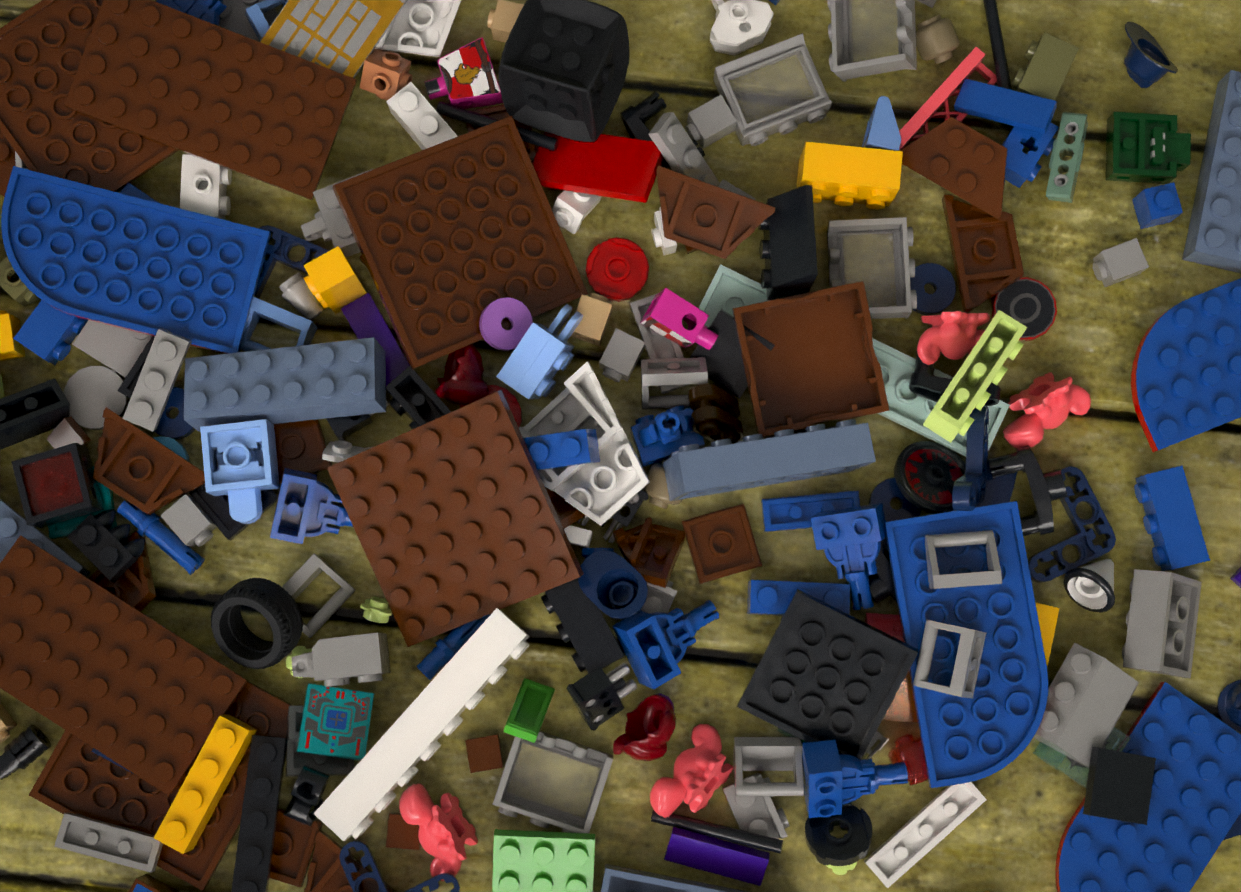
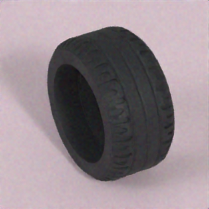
M249 578L238 582L217 600L211 612L210 622L216 643L226 656L247 668L265 669L274 666L295 648L302 635L303 620L296 601L279 584L277 585L275 582L264 578ZM241 605L256 609L267 619L273 632V642L257 637L248 629L241 615Z

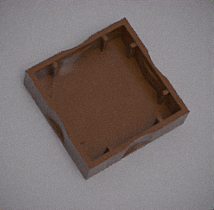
M864 281L732 308L758 434H762L764 437L774 435L775 432L781 430H798L820 422L846 420L889 411L881 366L873 348V326ZM744 326L774 344L773 349L770 351L745 330Z

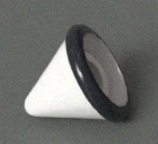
M1104 559L1081 568H1074L1065 574L1064 588L1069 597L1082 608L1102 613L1107 612L1114 606V563L1111 559Z

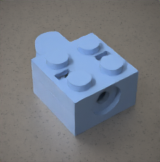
M566 304L563 306L549 328L533 322L496 377L527 399L547 397L556 384L553 377L560 369L564 371L574 357L571 353L574 346L568 342V339L581 322L583 314L577 311L559 335L557 333L572 312L573 308L570 305Z
M267 419L200 427L206 493L213 496L228 495L229 513L232 519L243 524L256 522L262 515L261 491L280 489L274 424Z

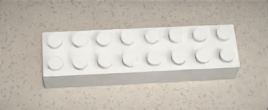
M496 608L315 811L314 815L343 841L351 836L355 839L361 836L374 822L370 816L375 811L380 813L397 796L393 790L398 785L401 787L407 785L417 774L419 769L415 765L421 759L424 762L429 760L440 748L441 744L438 742V739L443 734L451 735L462 723L461 713L466 708L473 710L485 697V694L482 692L484 687L488 683L495 685L507 672V669L504 667L511 657L517 660L530 646L526 642L530 636L504 612Z

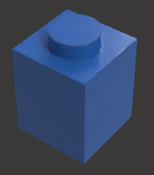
M1174 182L1143 189L1132 199L1140 230L1170 223L1183 213Z

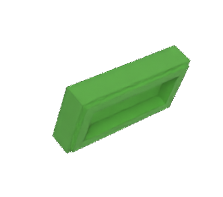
M524 678L503 732L535 743L555 689Z

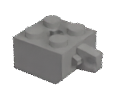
M368 171L362 172V173L357 174V175H355V176L361 175V174L366 173V172H368ZM350 178L344 179V180L339 181V182H337V183L343 182V181L348 180V179H350ZM334 183L313 192L320 211L314 214V220L301 225V229L308 242L323 237L325 242L332 240L334 247L339 246L345 257L359 253L360 250L332 188L333 185L337 184Z
M377 632L319 639L313 646L312 652L292 657L293 676L312 677L315 681H324L325 687L350 684L349 678L358 677V683L382 681V674L391 673L387 634Z

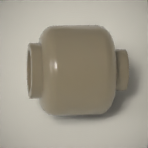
M939 14L917 24L916 47L923 60L929 61L934 59L935 63L939 64L954 57L952 50L959 46V39L949 18H941Z
M663 458L662 462H655L651 465L647 475L650 483L643 488L651 496L649 502L664 509H667L668 504L677 505L683 500L670 501L663 467V462L668 460L667 458Z

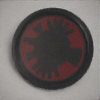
M920 441L907 446L898 456L894 467L895 480L904 497L917 508L931 514L957 511L953 510L952 506L954 482L966 473L965 462L954 451L936 442Z

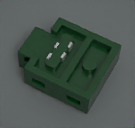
M1113 112L1107 119L1106 180L1170 183L1177 177V171H1183L1191 164V133H1176L1177 115Z

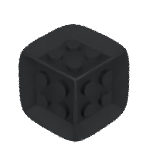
M527 0L506 41L499 66V85L507 113L518 122L547 133L576 141L595 142L603 132L616 105L629 65V37L627 24L623 16L613 9L588 0Z

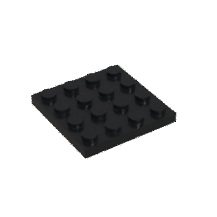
M797 589L747 684L737 707L808 743L836 740L839 755H851L861 760L918 654V649Z

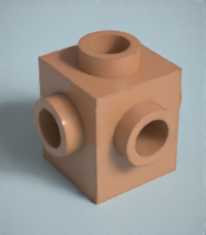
M375 49L364 61L359 88L374 93L380 99H390L408 83L412 82V74H409L411 61L402 58L398 53Z

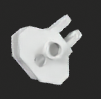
M711 0L716 10V20L711 28L709 40L714 51L735 56L763 42L774 15L768 3L757 0H729L725 3L723 0Z

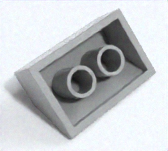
M1134 569V577L1130 582V610L1126 615V643L1122 648L1123 667L1191 679L1201 581L1173 572Z
M1074 643L1048 688L1047 704L1043 719L1033 738L1089 768L1092 747L1103 748L1139 682L1106 658Z

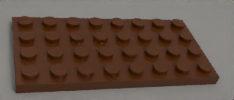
M103 0L64 106L313 201V192L317 190L357 80L153 0Z
M20 535L0 563V688L170 796L201 751L218 717L226 714L248 680Z

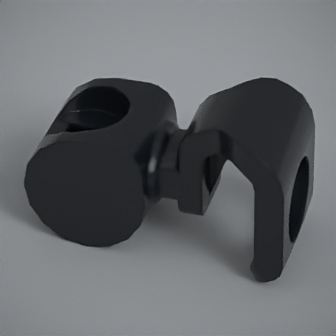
M304 765L292 789L291 795L293 797L283 815L311 827L316 819L315 811L323 804L321 797L330 776ZM313 806L314 810L311 813H309L311 807Z

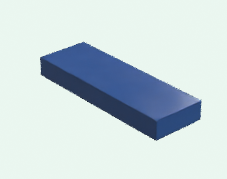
M966 78L954 104V109L957 112L1046 134L1057 108V101Z
M859 491L762 499L764 532L812 528L811 517L818 512L860 506Z

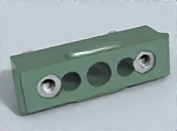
M1062 113L1058 137L1054 140L1049 162L1051 171L1046 190L1048 200L1069 203L1073 201L1088 127L1087 114ZM1065 156H1072L1068 161L1062 160Z

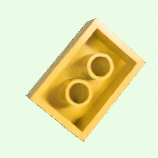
M805 142L798 164L796 188L812 185L813 203L830 200L839 206H852L853 203L866 204V207L869 209H884L885 206H890L900 189L903 151Z

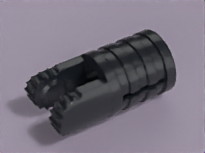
M30 725L4 747L5 752L0 756L1 780L12 775L19 768L26 769L30 763H33L37 757H40L45 750L51 747L49 739L38 727Z

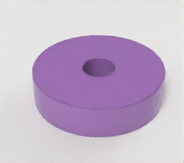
M506 297L497 299L484 308L480 316L479 328L483 339L491 347L507 351L517 347L533 323V319L529 309L522 302ZM503 318L511 322L509 330H505L502 327L501 322Z

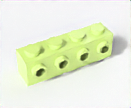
M998 310L923 425L950 443L958 433L964 437L974 422V419L970 417L973 409L976 408L981 411L991 396L986 391L991 382L998 385L1008 370L1002 365L1007 358L1014 360L1024 344L1019 339L1027 327Z

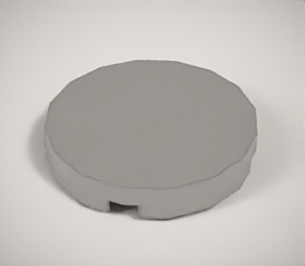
M88 366L78 370L69 378L63 392L70 403L69 417L72 416L77 424L90 430H103L105 420L103 418V411L106 407L122 417L130 398L118 392L124 379L117 372L104 366Z

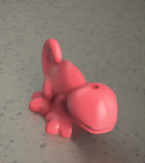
M954 311L942 312L941 315L921 316V321L932 327L924 331L919 338L917 344L918 357L923 363L931 365L938 360L940 352L951 360H958L967 353L970 354L985 331L977 328L990 320V314Z
M1052 372L1037 377L1028 389L1022 390L1019 394L1010 397V402H1008L1009 408L1013 411L1024 410L1025 414L1004 428V438L1014 448L1028 445L1030 448L1036 446L1043 439L1044 429L1059 427L1068 417L1069 411L1075 415L1087 414L1091 406L1090 394L1079 385L1072 384L1073 379L1071 377L1054 382Z
M709 724L695 726L691 735V740L695 747L684 750L676 758L673 778L661 777L653 785L650 792V803L653 810L659 816L664 818L670 817L683 800L686 804H689L692 812L697 813L700 809L707 806L708 800L713 796L714 791L728 780L733 766L728 763L723 764L726 756L721 754V738L715 727Z
M413 784L403 791L400 797V814L406 823L419 825V842L428 854L435 857L430 865L431 876L434 877L442 873H450L456 876L461 868L462 860L467 859L464 844L473 846L478 843L475 828L463 817L457 797H452L449 792L443 794L440 800V808L438 805H434L428 791L422 784Z

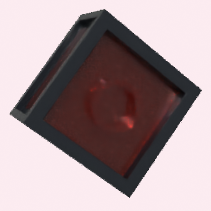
M72 443L11 461L27 525L44 528L104 510L97 480L93 478L94 468L88 447Z

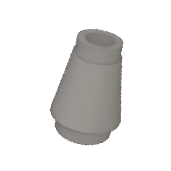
M300 272L294 274L279 286L283 292L281 296L307 319L313 320L324 311L321 303L311 293Z

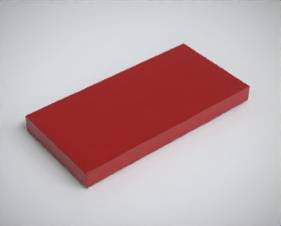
M547 132L544 133V135L558 139V146L555 151L539 147L532 164L542 187L647 203L657 176V166H660L663 160V155L653 141L601 134L595 142H582Z

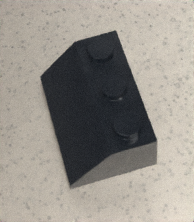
M804 185L769 198L766 204L776 209L770 217L758 226V229L763 230L764 240L760 241L759 254L760 259H765V269H762L761 287L767 291V300L809 293L818 275L812 185Z

